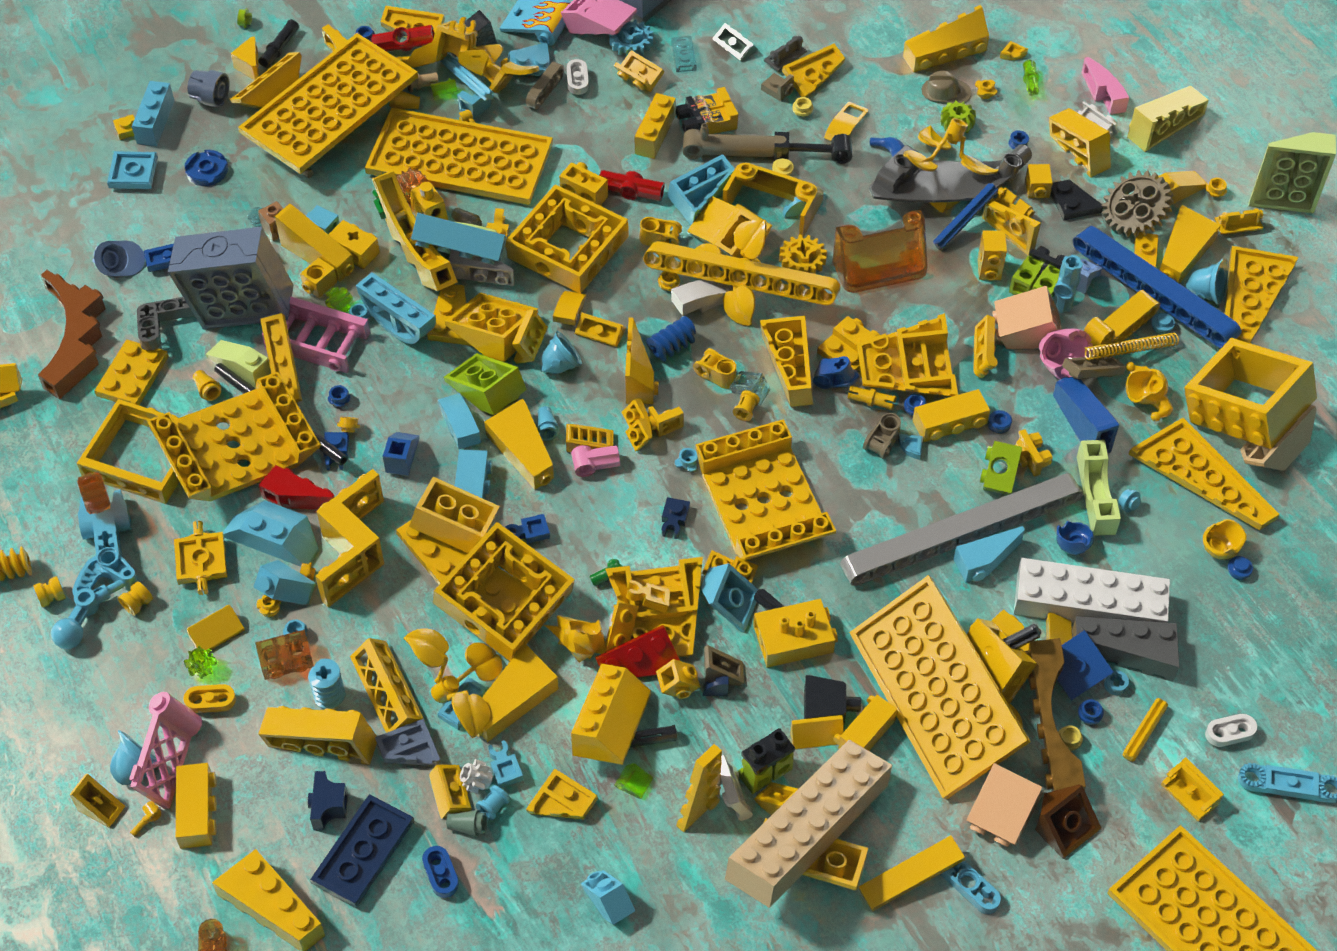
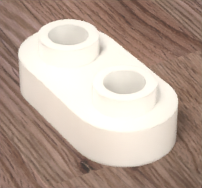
M580 59L569 61L566 66L568 90L572 94H584L589 88L587 64Z
M1247 714L1224 717L1211 721L1206 729L1205 736L1210 744L1217 747L1245 742L1254 737L1257 723L1254 718ZM1238 728H1243L1246 732H1241ZM1215 733L1220 734L1222 737H1217Z

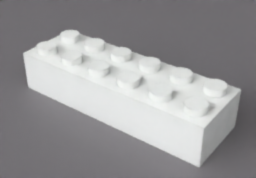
M1021 558L1017 573L1014 615L1047 619L1048 613H1054L1071 620V623H1074L1076 616L1167 623L1170 579Z

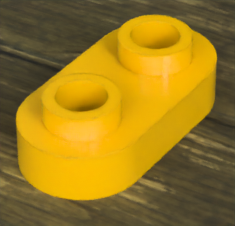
M226 684L203 685L189 688L185 692L183 700L185 706L195 713L222 712L231 709L235 705L236 695L233 688ZM227 698L226 701L220 702L221 699ZM202 700L199 704H194L195 701Z

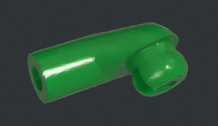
M611 559L608 561L606 568L622 567L619 560ZM606 568L589 576L594 586L609 580L605 571Z

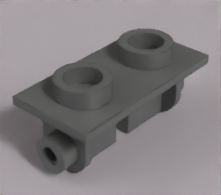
M793 36L786 45L771 51L770 55L764 59V62L776 71H780L783 69V66L795 61L807 52L802 47L803 38L801 36Z

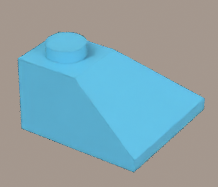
M729 563L709 568L701 586V590L708 603L738 630L745 632L756 605L754 595L758 589Z

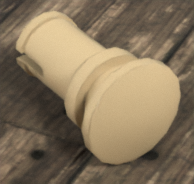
M437 72L418 74V78L407 86L409 92H413V88L419 90L421 87L438 86Z

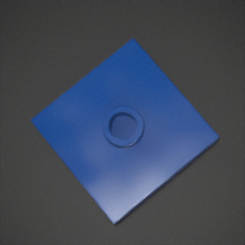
M1085 630L1062 645L1064 667L1057 681L1071 700L1114 673Z

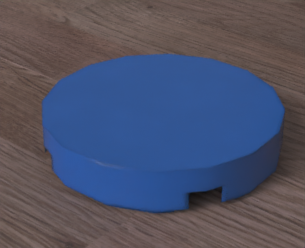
M214 150L193 153L185 163L186 176L195 185H214L224 179L228 172L226 158L223 154Z

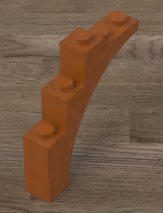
M46 270L41 274V278L46 290L55 296L64 307L66 325L58 351L50 363L38 374L43 389L60 400L99 365L96 357L97 352L92 345L103 337L99 328L100 323L96 317L106 308L103 302L104 297L97 289L93 290L87 285L79 289L76 285L67 283L59 274H53Z

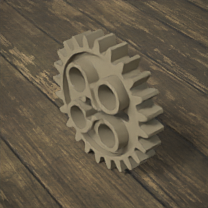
M1138 170L1136 176H1133L1129 172L1127 179L1121 176V183L1114 181L1115 188L1107 189L1110 195L1103 197L1106 203L1102 204L1104 209L1102 214L1113 231L1116 230L1119 235L1124 232L1126 237H1129L1133 232L1134 236L1138 237L1139 232H1142L1146 236L1148 229L1155 232V225L1163 226L1160 220H1168L1166 212H1172L1170 205L1174 204L1171 198L1173 193L1169 184L1165 182L1163 177L1159 178L1157 173L1151 175L1147 170L1142 175L1140 170Z

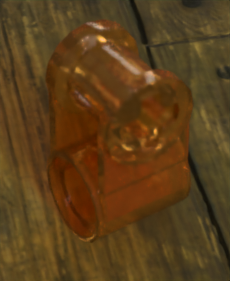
M207 919L201 923L198 930V951H227V937L220 921Z

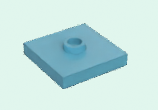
M114 151L107 181L108 188L152 189L158 160L157 152Z

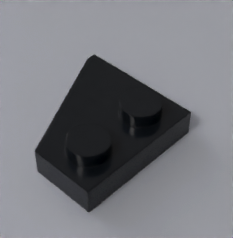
M1070 179L1052 183L1050 194L1063 220L1102 213V204Z

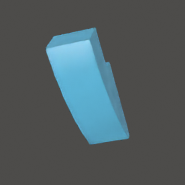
M460 393L438 399L439 407L458 449L481 443L479 429Z

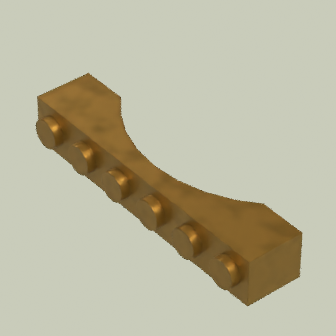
M1060 638L1032 641L1029 643V649L1025 652L1037 663L1032 670V675H1029L1030 689L1036 692L1037 699H1033L1034 714H1039L1041 723L1037 724L1038 738L1044 740L1045 748L1041 749L1043 764L1048 765L1049 773L1045 774L1047 790L1052 789V791L1078 784L1082 785L1085 790L1086 784L1082 761L1062 741L1052 715V691L1064 667Z

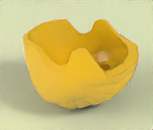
M1225 519L1207 527L1202 539L1205 550L1212 557L1227 560L1239 554L1246 542L1247 536L1239 523L1234 520Z

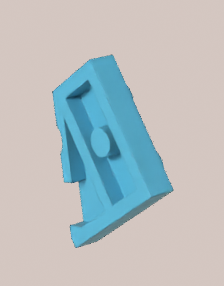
M547 43L509 51L507 57L508 62L511 61L520 66H539V71L528 75L541 76L550 65Z

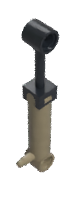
M703 123L700 130L690 129L683 135V155L689 159H698L702 155L720 156L723 154L724 156L773 157L774 162L777 159H789V151L831 153L834 162L845 164L850 162L853 157L852 138L847 134L835 135L831 140V144L789 143V132H775L774 136L709 134L708 125Z

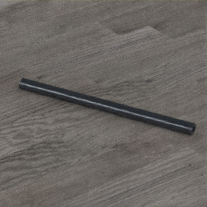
M218 363L215 366L214 372L243 394L256 389L222 363ZM314 432L321 444L319 450L339 465H344L348 460V456Z

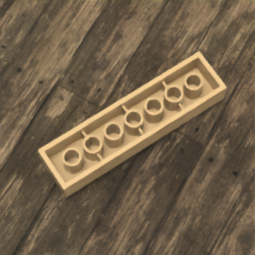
M848 740L728 858L725 880L770 908L887 788L892 764L853 741Z

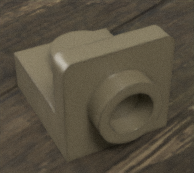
M773 73L761 84V90L781 101L793 92L794 76L790 74L784 79Z

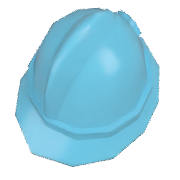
M1221 259L1217 264L1194 271L1187 279V289L1201 299H1208L1219 305L1223 299L1228 282L1227 260Z
M556 331L553 339L550 340V344L543 352L542 372L558 374L582 365V359L577 350L559 331Z
M118 730L121 742L112 757L110 772L118 783L129 785L132 782L129 779L133 766L137 765L143 747L126 733ZM150 754V758L153 764L157 761V759L155 756ZM144 773L143 779L147 777V773Z

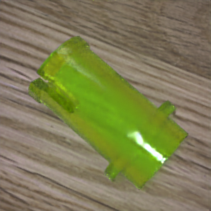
M448 78V81L432 83L433 97L457 92L455 79L451 80V78Z

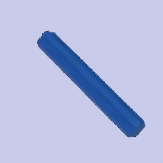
M987 184L933 240L936 248L944 249L998 193V189L994 184Z

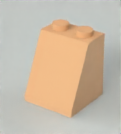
M1047 286L994 301L996 310L992 313L995 323L998 324L995 332L998 341H1002L1006 349L1039 348V343L1048 333L1062 330L1059 311Z
M994 763L967 818V821L971 823L970 829L982 835L986 831L995 835L994 841L1003 846L1009 847L1010 843L1016 846L1044 793L1043 787Z

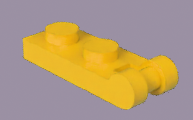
M986 315L975 326L973 371L979 378H984L989 370H992L998 364L997 359L994 357L996 349L994 345L996 333L995 318L990 315Z

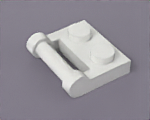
M723 755L720 785L723 784L725 790L722 793L724 802L728 808L732 807L736 811L739 821L747 820L753 814L750 806L745 802L738 781L739 774L737 768Z

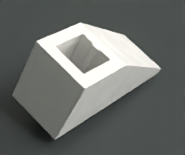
M451 250L448 261L451 263L456 279L514 286V269L503 262L495 261L494 265L481 262V257L473 256L472 259L460 257V252Z

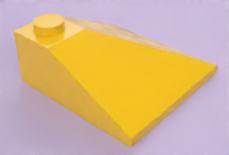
M480 292L445 321V325L484 356L505 362L517 351L512 343L526 311L534 309L538 314V308Z

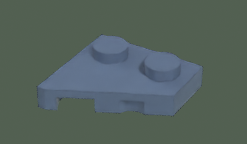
M424 719L375 737L384 763L441 765L440 757Z

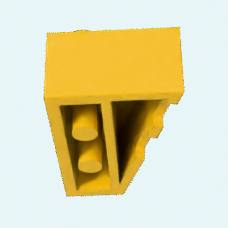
M1070 108L1049 117L1050 136L1065 152L1070 151L1076 157L1074 161L1078 165L1082 163L1088 169L1086 174L1090 178L1111 168L1110 131Z

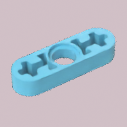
M966 861L940 874L981 913L993 914L997 911L1001 901L999 892ZM965 876L973 878L975 886L972 888L964 887L961 884V878ZM979 887H982L981 892H978L975 896L974 894L978 891ZM984 898H993L992 904L989 902L983 903Z

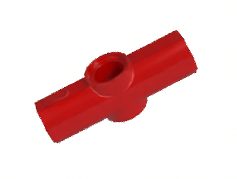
M432 25L409 29L399 27L391 32L373 34L371 41L386 52L400 49L402 51H409L413 47L431 43L435 32ZM407 36L404 42H400L402 37Z
M601 170L599 176L608 180V190L619 192L625 199L634 200L638 196L661 201L663 198L665 183L644 179L638 172L628 171L626 174Z

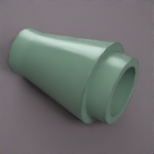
M480 810L448 814L446 826L448 830H456L478 836L486 832L487 815L486 813H481Z

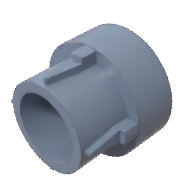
M195 70L190 75L188 81L189 97L196 99L204 105L220 108L228 97L230 81L228 75L223 72Z

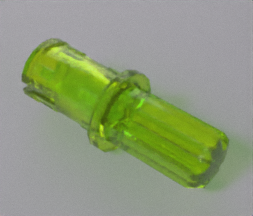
M1027 60L1023 63V81L1026 84L1028 94L1033 96L1039 93L1038 81L1040 77L1036 71V62Z

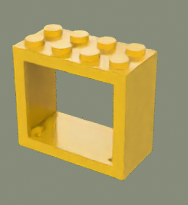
M1230 338L1184 387L1191 423L1269 449L1275 446L1317 399L1313 362L1234 338ZM1234 380H1238L1275 393L1264 405L1223 392Z

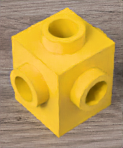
M673 659L656 671L663 694L684 699L700 687L697 670L692 664Z

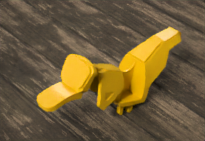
M461 17L459 23L453 20L438 25L431 43L415 49L411 56L396 57L408 66L415 68L443 60L447 53L451 52L458 57V62L473 73L485 76L492 83L489 88L493 93L503 90L513 75H525L539 71V66H520L511 61L503 64L502 67L496 65V61L503 52V47L501 44L476 47V37L478 36L475 30L476 22L472 20L470 27H467L465 25L466 17Z

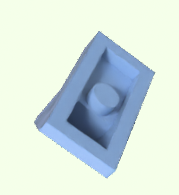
M1083 258L1081 259L1083 263L1080 274L1081 281L1077 291L1085 294L1092 279L1098 277L1103 268Z

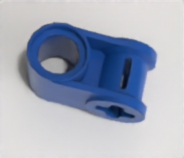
M846 356L831 359L824 358L819 362L813 377V383L822 389L849 387L858 381L860 375L857 370L851 367V361Z

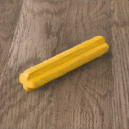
M1157 698L1124 749L1122 755L1125 759L1131 762L1136 760L1167 710L1168 703L1166 701H1163L1161 698Z

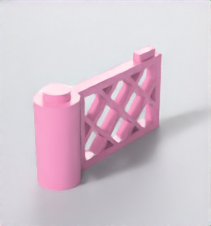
M161 692L153 696L150 701L149 711L153 716L138 763L133 766L129 780L132 781L131 788L163 809H169L176 790V766L184 764L191 737L200 730L202 718L167 692ZM159 726L162 727L164 738L159 740L157 732ZM175 737L181 740L178 751H176L173 741ZM165 742L169 753L166 757H164L161 747ZM152 749H154L157 759L153 764L150 758ZM169 760H171L172 771L170 775L168 774L166 762ZM159 766L162 779L157 781L154 768ZM144 773H147L150 784L147 787L141 784ZM161 784L164 785L165 794L163 798L161 797L158 786H160Z

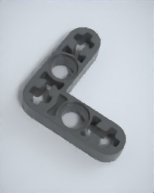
M183 297L145 303L137 308L138 338L142 349L154 350L161 345L160 322L194 316Z

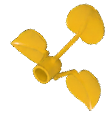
M952 118L943 138L934 131L931 125L919 132L918 139L931 147H937L930 157L926 158L921 153L907 150L903 154L906 159L918 168L925 171H935L938 166L932 161L941 149L950 150L951 145L949 143L956 145L960 142L959 157L962 159L960 163L963 166L982 175L995 174L999 171V169H993L979 160L964 154L966 137L963 135L968 125L957 118Z
M766 220L745 221L737 226L734 233V243L738 249H741L740 254L744 257L741 259L760 262L757 257L761 254L765 244ZM711 243L701 244L695 248L722 254L721 249ZM733 286V291H728L724 295V310L736 323L750 326L752 325V317L755 310L754 293L746 286Z
M421 628L408 633L403 639L411 646L417 658L428 667L437 668L441 666L438 677L434 680L436 684L431 688L433 699L439 703L452 700V707L459 721L468 734L475 738L488 723L490 709L485 700L478 694L469 695L466 690L457 692L459 682L473 671L476 672L478 678L482 681L496 679L502 671L500 656L486 644L472 643L465 651L466 661L472 667L458 678L451 675L443 677L448 662V657L445 653L449 650V644L439 632L428 628Z

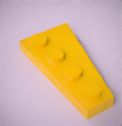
M715 744L695 761L689 781L691 786L685 795L688 803L684 804L680 811L684 817L680 818L676 825L683 832L708 809H714L720 801L722 750Z

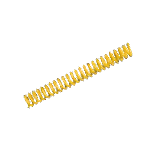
M1168 333L1085 347V357L1087 360H1094L1120 354H1130L1131 352L1174 346L1175 343L1177 346L1179 344V337L1176 333Z

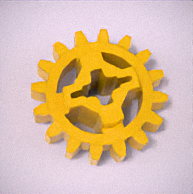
M801 234L798 236V239L791 236L790 242L784 241L783 246L780 247L779 262H782V267L816 274V270L822 271L823 265H826L827 250L824 249L823 243L818 244V238L810 240V235L803 238Z

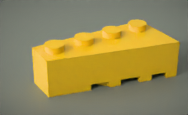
M805 316L760 320L763 340L790 407L813 405Z

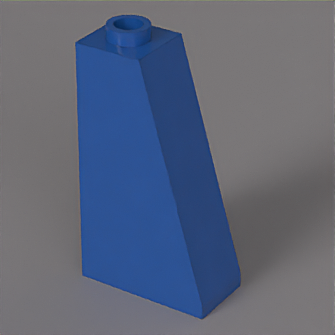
M1065 377L1057 381L1053 397L1079 441L1105 440L1107 453H1111L1119 428L1117 420L1081 379Z

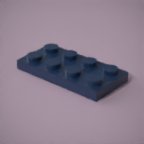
M369 794L311 877V884L356 908L414 823V818Z

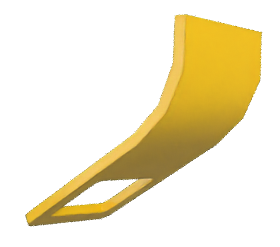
M848 102L831 121L824 138L831 141L837 134H847L850 136L855 126L868 113V109ZM848 107L863 111L858 118L844 112Z

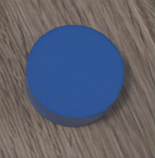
M997 410L990 414L988 427L991 431L1003 434L1010 430L1012 417L1009 413Z

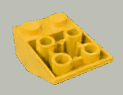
M712 196L687 232L704 243L718 246L723 255L743 258L740 254L741 249H738L734 243L735 230L742 222L758 219L742 209Z

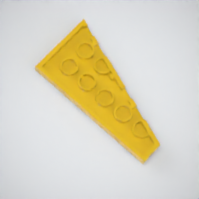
M1232 246L1224 314L1240 326L1241 335L1236 338L1237 340L1251 344L1299 257Z
M410 520L396 529V534L439 585L468 553L409 527ZM497 567L475 593L480 595L481 600L494 610L498 609L504 614L505 626L514 616L515 610L518 607L521 608L530 598L532 590L515 577Z

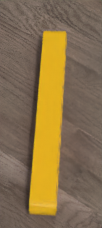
M660 241L654 242L643 256L644 263L652 269L736 287L746 286L751 290L821 305H831L841 289L840 283L831 277ZM759 275L764 276L766 280L762 279ZM824 289L830 290L832 294L827 293Z

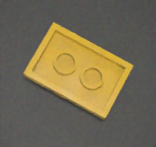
M126 339L94 390L96 396L114 402L120 399L140 405L169 357L168 352L158 348L144 350L141 348L140 343Z

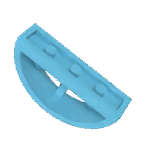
M370 273L356 285L358 294L370 314L388 333L398 340L414 344L435 327L436 316L374 273Z

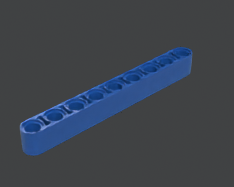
M1089 226L1073 238V245L1079 253L1136 292L1144 290L1160 303L1161 309L1215 346L1222 348L1230 338L1236 339L1241 335V328L1233 319L1096 227Z

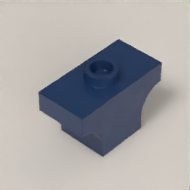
M315 771L313 793L308 794V808L311 809L310 821L313 830H324L329 821L336 818H346L348 792L345 783L331 782L327 779L325 771Z

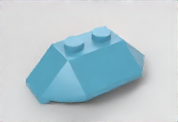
M266 500L233 516L223 532L226 539L300 567L302 563L309 564L312 562L319 551L308 516Z

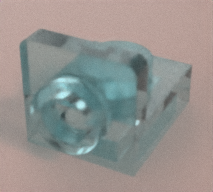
M740 371L730 386L733 394H741L745 390L756 393L760 398L758 405L762 404L770 392V387L763 373Z

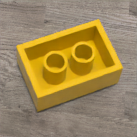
M432 477L415 508L409 527L469 553L491 529L500 506Z

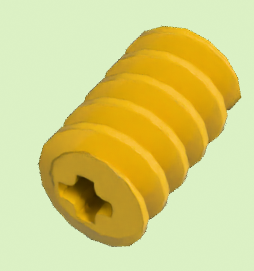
M20 546L19 554H16L14 549L10 548L9 556H6L4 550H0V581H4L6 575L10 580L14 579L16 573L22 578L25 576L26 571L28 575H32L30 558L23 546Z

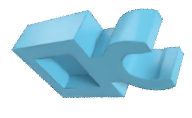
M505 740L501 741L503 749L500 752L494 751L492 745L488 746L489 755L495 760L490 762V766L500 788L524 780L515 754L508 756V744Z

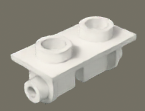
M1083 101L1084 110H1079L1077 113L1110 131V137H1112L1113 132L1118 134L1117 122L1109 115H1103L1095 105H1088Z

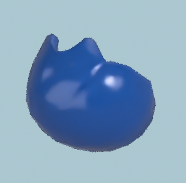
M1067 521L1063 527L1057 526V544L1061 550L1068 554L1077 555L1084 553L1093 545L1094 534L1088 525L1081 522L1071 523Z

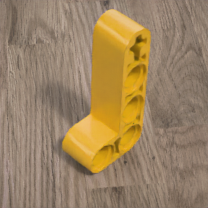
M1140 290L1104 321L1098 317L1091 319L1084 328V331L1091 337L1092 341L1090 343L1093 346L1124 341L1157 313L1160 303L1144 290Z

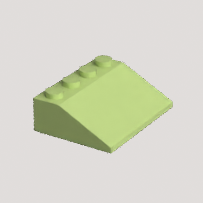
M1312 132L1268 143L1248 206L1314 213L1336 156V135Z

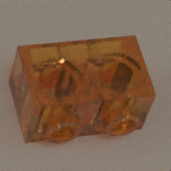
M305 630L255 642L265 680L278 679L283 675L304 672L314 667Z

